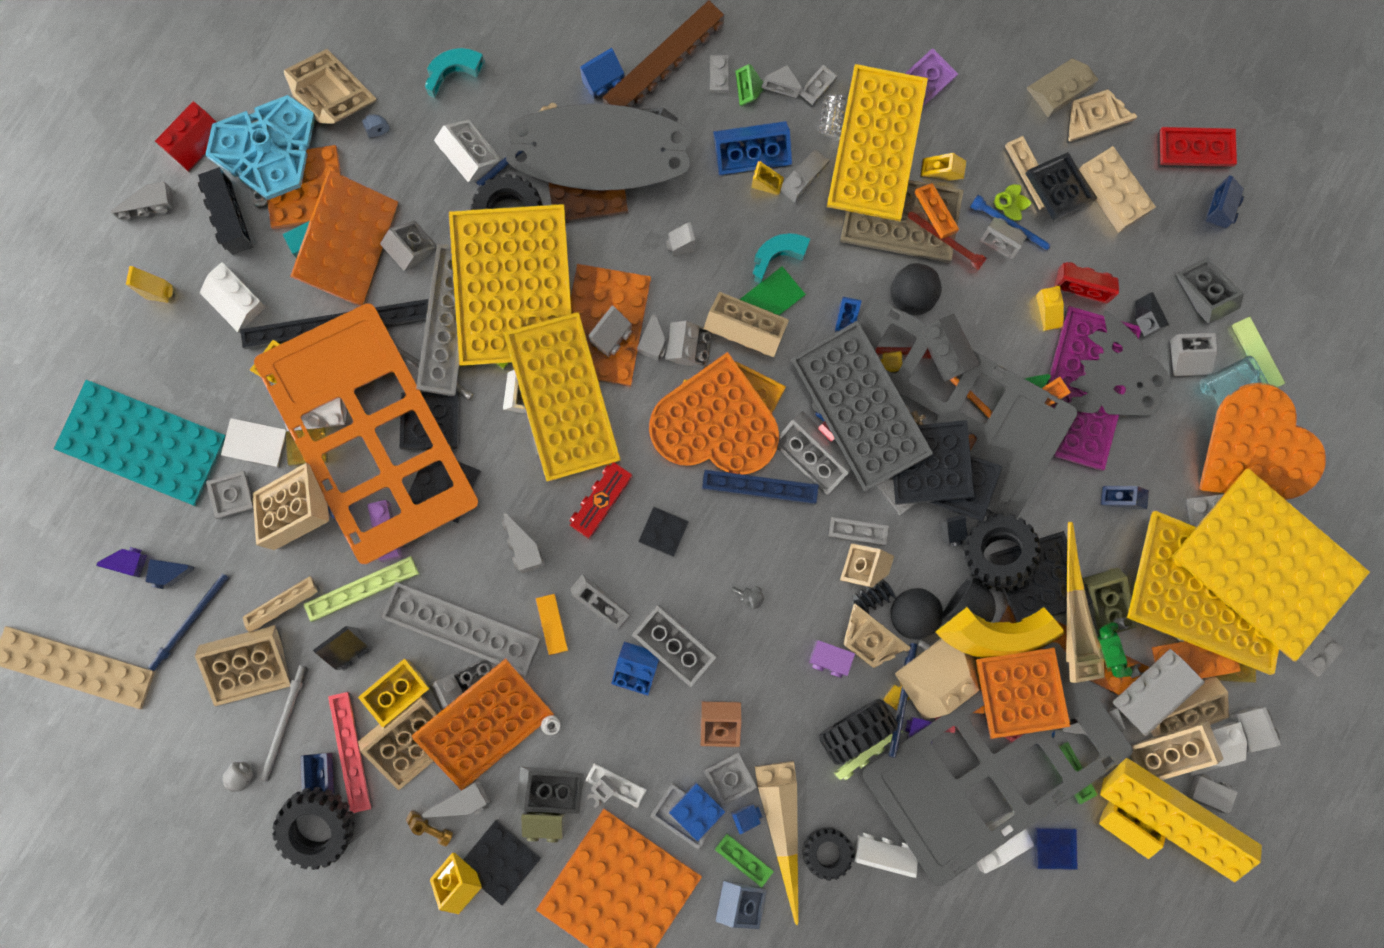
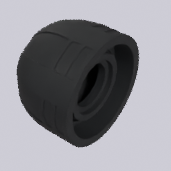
M912 263L901 269L891 285V298L898 309L909 315H922L930 311L939 300L942 292L938 273L932 267L919 263Z
M968 578L952 596L943 612V619L947 622L968 607L975 615L991 623L996 613V603L993 594L975 578Z
M909 589L901 593L894 600L890 613L891 621L894 628L904 637L923 639L931 636L940 628L943 619V607L940 600L926 589Z

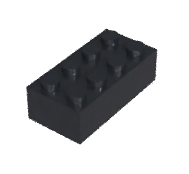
M220 167L198 174L200 182H197L201 193L205 195L206 199H203L206 209L210 210L211 216H209L211 225L216 228L217 233L215 237L218 244H222L224 250H228L232 255L253 248L229 177Z

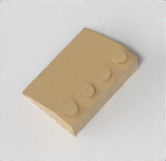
M308 463L252 493L256 545L276 550L329 522L327 502Z
M276 625L201 644L194 655L214 706L290 687L291 684L282 642Z
M424 695L419 697L384 728L379 724L358 741L360 752L398 791L433 762L411 736L439 713Z

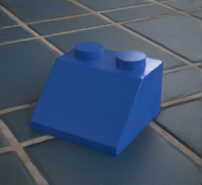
M612 47L580 66L582 82L593 99L605 96L610 89L614 88L625 77Z

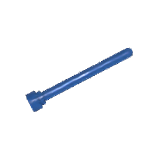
M979 194L972 202L970 208L975 211L982 210L992 217L1004 219L1009 226L1021 229L1030 241L1045 250L1050 249V243L987 205L984 198Z

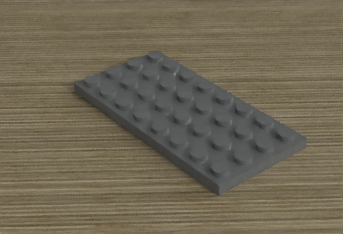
M858 320L791 358L864 492L933 455Z

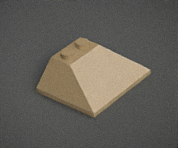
M328 49L284 70L293 97L300 104L314 112L315 120L318 123L334 124L377 100Z
M942 638L895 673L923 720L950 714L981 688L975 656L953 648Z

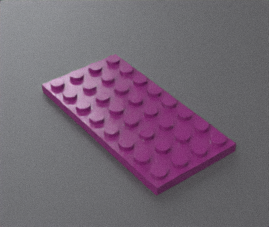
M1068 306L1049 374L1051 377L1047 382L1049 384L1056 378L1061 377L1071 392L1061 399L1067 403L1072 402V397H1082L1088 394L1085 391L1070 386L1072 381H1076L1078 377L1086 375L1084 371L1085 366L1081 363V360H1099V354L1104 353V349L1093 342L1088 335L1094 334L1095 331L1107 332L1104 316L1072 306ZM1121 321L1139 339L1140 327ZM1113 342L1112 350L1116 353L1123 351V347L1118 342ZM1116 385L1113 390L1118 394L1124 395L1126 388L1124 385ZM1055 402L1050 407L1055 408L1057 403ZM1100 406L1099 410L1095 413L1077 411L1076 418L1053 457L1104 471L1119 415L1107 414L1103 406Z

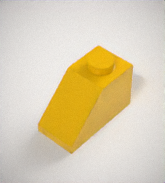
M955 153L923 158L921 176L946 181L964 179L966 160Z
M1060 286L1041 289L1036 294L1044 331L1062 328L1064 303Z

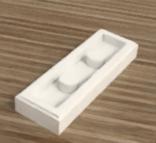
M596 763L593 764L585 780L586 782L595 785L606 775L619 788L613 796L637 808L639 807L647 789Z

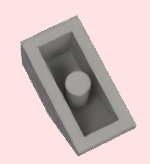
M691 222L668 233L669 240H666L668 251L672 250L673 256L695 251V238Z
M652 314L637 347V352L659 361L660 356L664 357L667 346H665L666 340L657 317Z

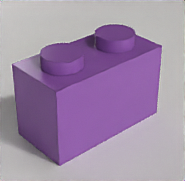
M817 640L809 663L813 664L812 668L823 672L824 669L831 671V675L842 678L843 675L848 676L855 653Z

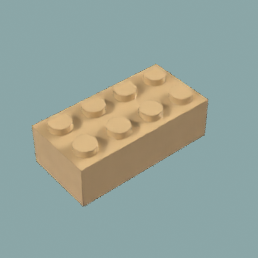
M1114 146L1083 164L1079 169L1097 198V203L1118 233L1147 216L1156 207Z
M1209 721L1142 740L1131 745L1133 748L1132 761L1161 780L1219 764L1224 759Z

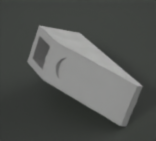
M165 182L145 185L112 209L111 213L120 220H128L133 216L144 217L154 212L166 213L168 210L174 209L171 188Z

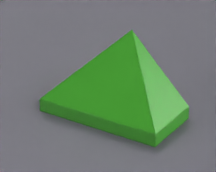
M751 64L735 71L740 106L756 100L764 89L761 88L763 81Z

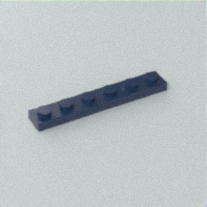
M704 470L702 489L816 504L819 485Z

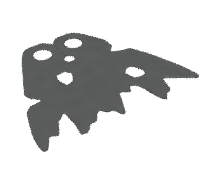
M1104 311L1107 332L1095 331L1094 334L1088 335L1093 342L1104 349V353L1099 354V360H1081V363L1085 366L1084 371L1086 375L1078 377L1076 381H1072L1070 386L1085 391L1088 394L1082 397H1072V402L1068 404L1074 406L1078 412L1095 413L1099 410L1100 406H1103L1107 414H1155L1162 403L1159 394H1163L1168 390L1171 378L1157 359L1150 356L1143 358V344L1118 318ZM1113 342H1118L1123 347V351L1120 353L1113 351ZM1160 375L1164 381L1162 386H1154L1151 381L1152 377ZM1142 382L1143 388H1138L1137 383ZM1116 385H1124L1126 392L1124 395L1118 394L1113 388ZM1145 396L1153 398L1154 405L1147 408L1143 406L1142 399Z

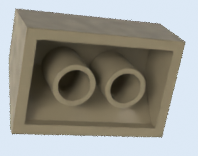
M1072 58L1028 86L1027 89L1047 117H1050L1093 89L1098 82V78L1088 65Z

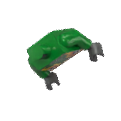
M1126 617L1117 618L1113 622L1101 627L1100 635L1097 636L1107 672L1112 671L1113 676L1117 678L1140 676L1143 672L1141 673L1138 669L1141 666L1139 663L1127 667L1126 656L1116 631L1127 629L1128 625H1124Z

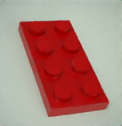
M1162 127L1160 129L1161 165L1234 167L1237 165L1236 129Z

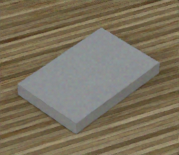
M671 783L650 817L699 850L717 822L699 841L693 838L669 814V810L686 793L674 783Z

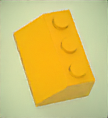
M404 658L358 698L381 727L384 728L430 688L412 662Z
M1110 801L1108 802L1100 818L1099 824L1147 859H1150L1163 848L1164 836Z

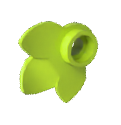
M1017 184L1008 186L1004 192L997 194L994 199L996 208L1003 211L1005 216L1013 221L1022 220L1021 211L1031 205V201L1028 198L1020 195L1021 185ZM1000 200H1005L1006 204H1001Z

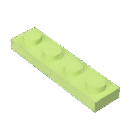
M892 734L867 751L849 760L836 770L834 774L839 780L850 778L854 774V769L858 766L860 768L864 767L870 762L869 758L872 755L878 756L885 750L884 746L889 742L891 743Z

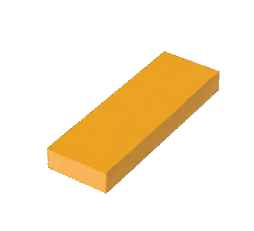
M555 594L536 598L548 654L553 655L568 651Z

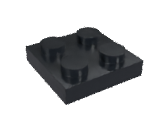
M653 506L638 542L674 557L689 521Z

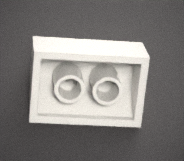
M469 119L444 125L434 140L468 182L480 179L502 160Z
M223 262L207 275L200 290V294L238 333L240 329L247 326L266 308Z
M337 398L304 414L301 420L306 429L345 425L347 416L346 406L341 398ZM300 426L294 430H302V428Z
M1230 722L1211 728L1224 759L1219 764L1188 772L1189 776L1246 760L1247 740L1241 722Z
M863 833V836L857 835L853 854L854 860L857 863L916 878L918 860L906 843H902L899 846L895 845L894 840L883 838L882 841L876 840L875 835Z

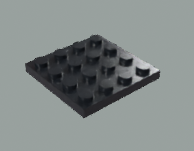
M968 421L917 425L933 455L893 477L895 504L903 505L974 498Z
M1064 531L1039 538L1041 563L1039 564L1037 574H1033V579L1030 582L1024 581L1023 587L1018 588V586H1015L1013 591H1007V588H1003L1016 623L1038 612L1043 607L1052 617L1067 612L1068 540ZM1019 545L992 553L990 557L995 565H1008L1015 562L1020 557L1022 551ZM1082 577L1087 602L1090 605L1093 601Z

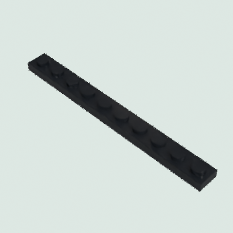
M429 299L375 307L385 326L426 320ZM347 312L240 329L242 348L250 349L268 346L272 340L279 344L287 342Z

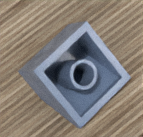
M724 881L716 922L732 928L759 929L767 889L738 882Z

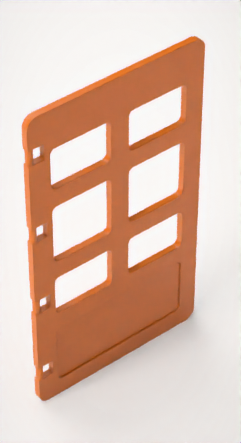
M366 303L255 357L254 365L305 462L310 465L324 498L359 563L363 565L369 564L477 507L478 499L421 392L416 389L417 385L372 304ZM390 372L395 373L406 397L371 415L365 414L354 393L355 390ZM271 374L274 375L277 381L272 386L267 379V376ZM337 398H341L353 419V423L321 440L313 441L301 417ZM409 411H415L433 447L394 466L382 446L375 429ZM301 426L305 436L298 438L294 429ZM357 437H362L380 470V474L341 493L330 475L322 455ZM437 461H441L454 483L453 487L418 505L413 504L402 483L403 478ZM327 479L330 481L333 487L328 491H326L322 483ZM386 487L389 488L401 509V513L366 532H361L349 511V506ZM355 532L361 540L357 544H354L350 536Z

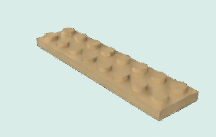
M9 626L4 627L0 638V667L137 709L143 708L155 671Z

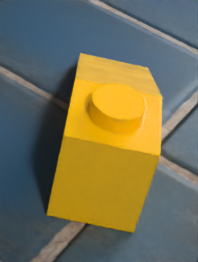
M129 266L126 279L128 287L146 300L169 302V298L173 294V288L167 280L134 266Z

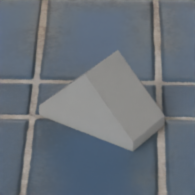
M787 65L766 75L761 88L797 98L801 85Z

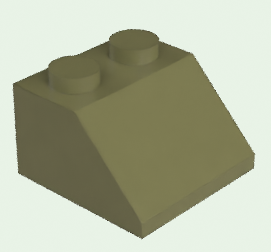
M525 811L521 816L522 837H527V841H539V838H546V842L557 843L564 836L565 813Z

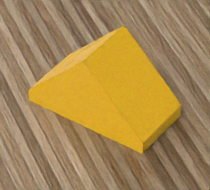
M758 161L751 188L779 195L784 177L761 161Z

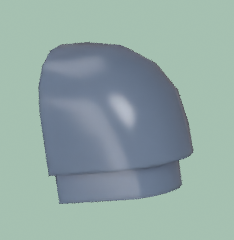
M380 115L365 116L366 119L362 120L368 138L383 135L390 128L385 118Z

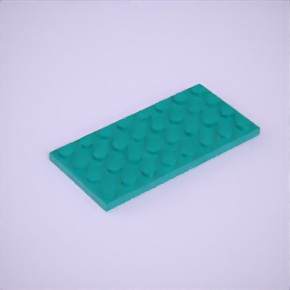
M86 379L53 449L196 506L224 445L226 435Z

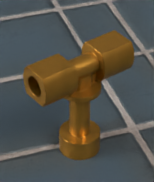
M410 811L406 818V822L413 834L420 836L426 832L437 838L438 844L444 847L449 844L453 832L447 829L440 831L428 825L429 820L425 819L423 821L420 814L416 811Z

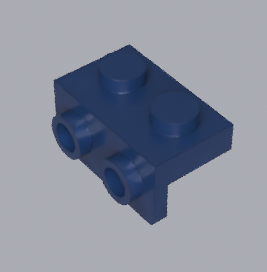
M332 753L301 755L302 791L306 788H311V791H313L315 787H321L322 791L329 789L334 793Z

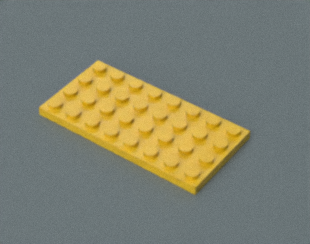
M855 64L827 207L901 221L928 78Z
M579 312L504 332L546 482L620 461Z

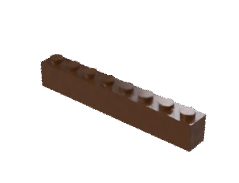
M708 0L603 97V103L631 108L636 104L639 105L645 99L647 93L653 92L658 87L660 81L666 80L674 68H679L688 55L692 56L701 43L705 44L714 31L717 32L723 27L724 14Z

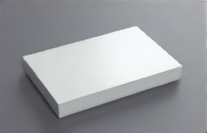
M230 418L221 455L279 468L288 431Z

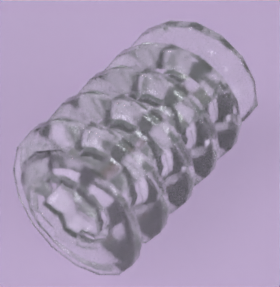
M835 94L824 97L823 111H821L820 125L818 127L820 133L829 137H840L841 133L837 130L842 129V126L839 124L843 123L841 117L844 116V111L842 110L846 108V105L843 104V102L847 101L846 98Z

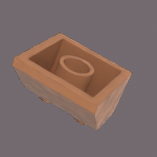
M702 701L701 746L740 747L741 702Z

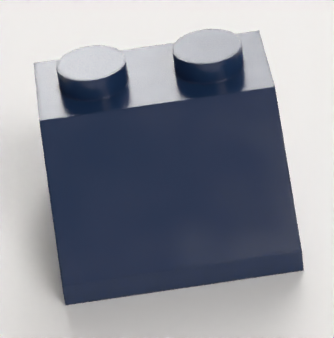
M1229 175L1216 187L1205 220L1206 222L1228 228L1237 221L1239 213L1236 212L1244 200V196H1242L1244 188L1233 176Z

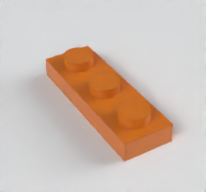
M933 183L917 188L914 193L940 238L956 234L959 228Z

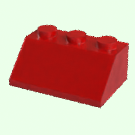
M193 101L165 129L155 142L185 170L190 172L205 156L212 124L216 123V121Z
M1072 262L1063 263L1058 269L1054 287L1060 286V290L1106 304L1119 294V280L1110 273L1095 272L1093 268L1077 267Z

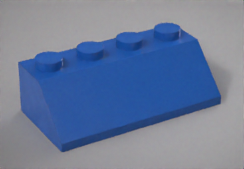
M786 121L713 131L719 175L755 170L758 161H761L770 168L792 165L790 129Z

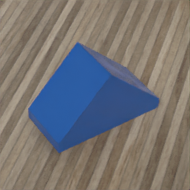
M842 297L835 331H840L857 321L862 300Z

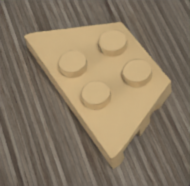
M1108 89L1074 100L1071 106L1068 140L1071 142L1134 121L1137 115L1130 113L1124 107L1125 104L1121 100L1116 99L1115 95Z
M857 604L853 605L843 644L866 663L875 668L884 661L895 658L896 654L902 651L907 652L911 649L910 646Z

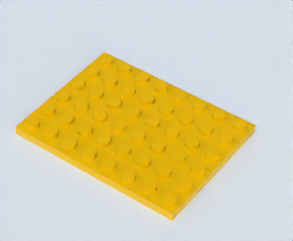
M562 204L449 211L459 365L510 363L512 361L504 332L572 314L565 206Z
M1249 468L1244 470L1172 556L1173 559L1292 661L1299 659L1370 573V571Z
M1153 511L1148 525L1127 618L1266 674H1275L1279 649L1172 558L1173 554L1196 527L1158 511Z

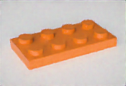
M1186 641L1151 647L1154 662L1171 649L1201 679L1240 672L1239 662Z

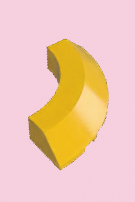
M966 607L936 631L953 648L981 658L1035 651L1065 634L1061 626L1044 607L1031 616L1023 618L1021 622L1013 624L1010 622H987Z

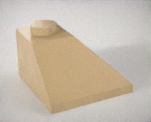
M851 544L840 580L872 588L889 575L894 556L881 549Z

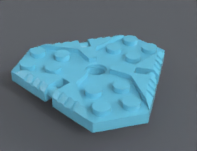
M288 95L255 107V112L252 114H248L245 111L212 124L205 154L208 159L234 177L238 176L241 182L251 187V189L267 200L301 187L308 156L306 150L310 146L315 122L314 112Z

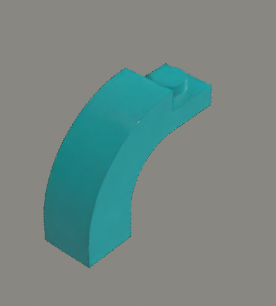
M466 48L451 49L439 54L427 67L430 77L426 80L425 89L428 95L435 98L445 78L452 73L465 72L478 77L485 63L483 54Z
M788 233L777 235L767 240L759 248L754 258V262L759 263L755 265L753 275H755L754 281L762 282L769 264L777 257L790 256L803 261L810 238Z

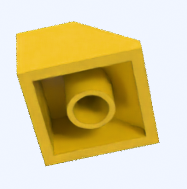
M453 852L430 878L439 910L458 915L482 888L477 872Z

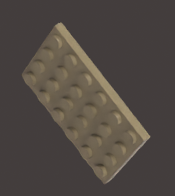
M909 180L901 221L846 211L840 242L950 263L956 234L940 238L914 193L917 188L929 183ZM933 184L958 226L964 190Z

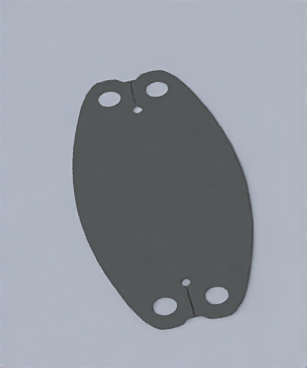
M579 104L552 108L521 117L511 123L508 130L512 142L511 147L507 150L506 160L513 168L535 178L572 188L619 190L642 187L675 178L686 172L690 165V158L686 154L687 147L691 144L692 140L690 130L669 118L626 106ZM521 125H525L529 129V133L525 137H521L517 133ZM678 131L682 134L683 138L681 142L674 143L671 140V135ZM536 142L537 146L534 147L532 143ZM662 147L665 148L664 152H661L660 150ZM518 151L526 152L527 158L525 161L518 162L515 159ZM673 157H677L681 161L677 169H672L669 166V160Z

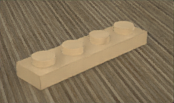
M1021 136L1006 143L1005 147L1037 207L1041 210L1045 206L1025 174L1029 169L1038 166V163L1024 137Z
M309 576L243 616L247 631L250 633L255 629H259L283 612L294 608L306 598L312 597L318 592L314 580Z

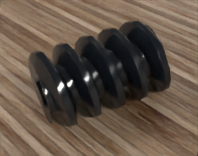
M884 579L880 581V585L878 583L874 585L873 589L866 587L867 593L864 590H860V596L856 593L853 594V603L857 604L868 614L870 613L869 607L877 610L876 603L883 607V600L890 603V596L896 600L893 589Z

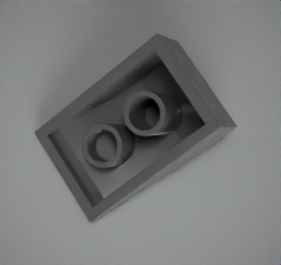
M1209 258L1177 273L1176 276L1196 311L1208 324L1241 308L1244 293Z
M520 767L515 807L523 811L579 814L584 774L543 768Z

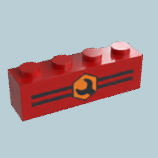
M614 462L611 466L608 464L602 472L604 475L600 481L597 480L591 488L593 492L589 497L585 496L580 504L582 508L578 513L574 512L569 520L571 522L570 527L589 540L633 478L631 473Z

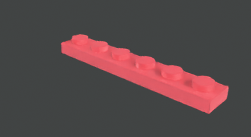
M345 692L328 696L348 804L350 806L349 809L353 813L372 809L362 756L358 745V735L350 694Z

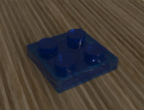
M1035 828L1037 869L1078 870L1077 829Z

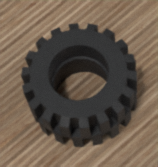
M823 827L820 830H815L812 835L808 836L807 841L804 842L802 853L804 862L811 873L818 878L826 879L827 881H831V879L837 880L840 876L844 877L847 874L846 871L851 869V863L854 862V849L852 848L851 841L841 831L831 827ZM825 842L835 843L840 850L838 860L832 865H823L817 858V850Z

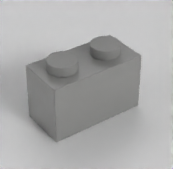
M1202 773L1201 776L1194 775L1186 796L1219 812L1230 814L1238 792L1232 790V786L1227 783L1220 782L1218 784L1213 782L1214 778Z

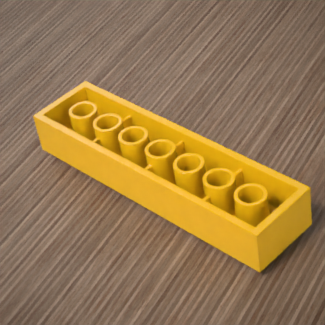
M1125 758L1103 779L1100 793L1102 797L1233 882L1238 881L1261 863L1262 845L1130 759Z

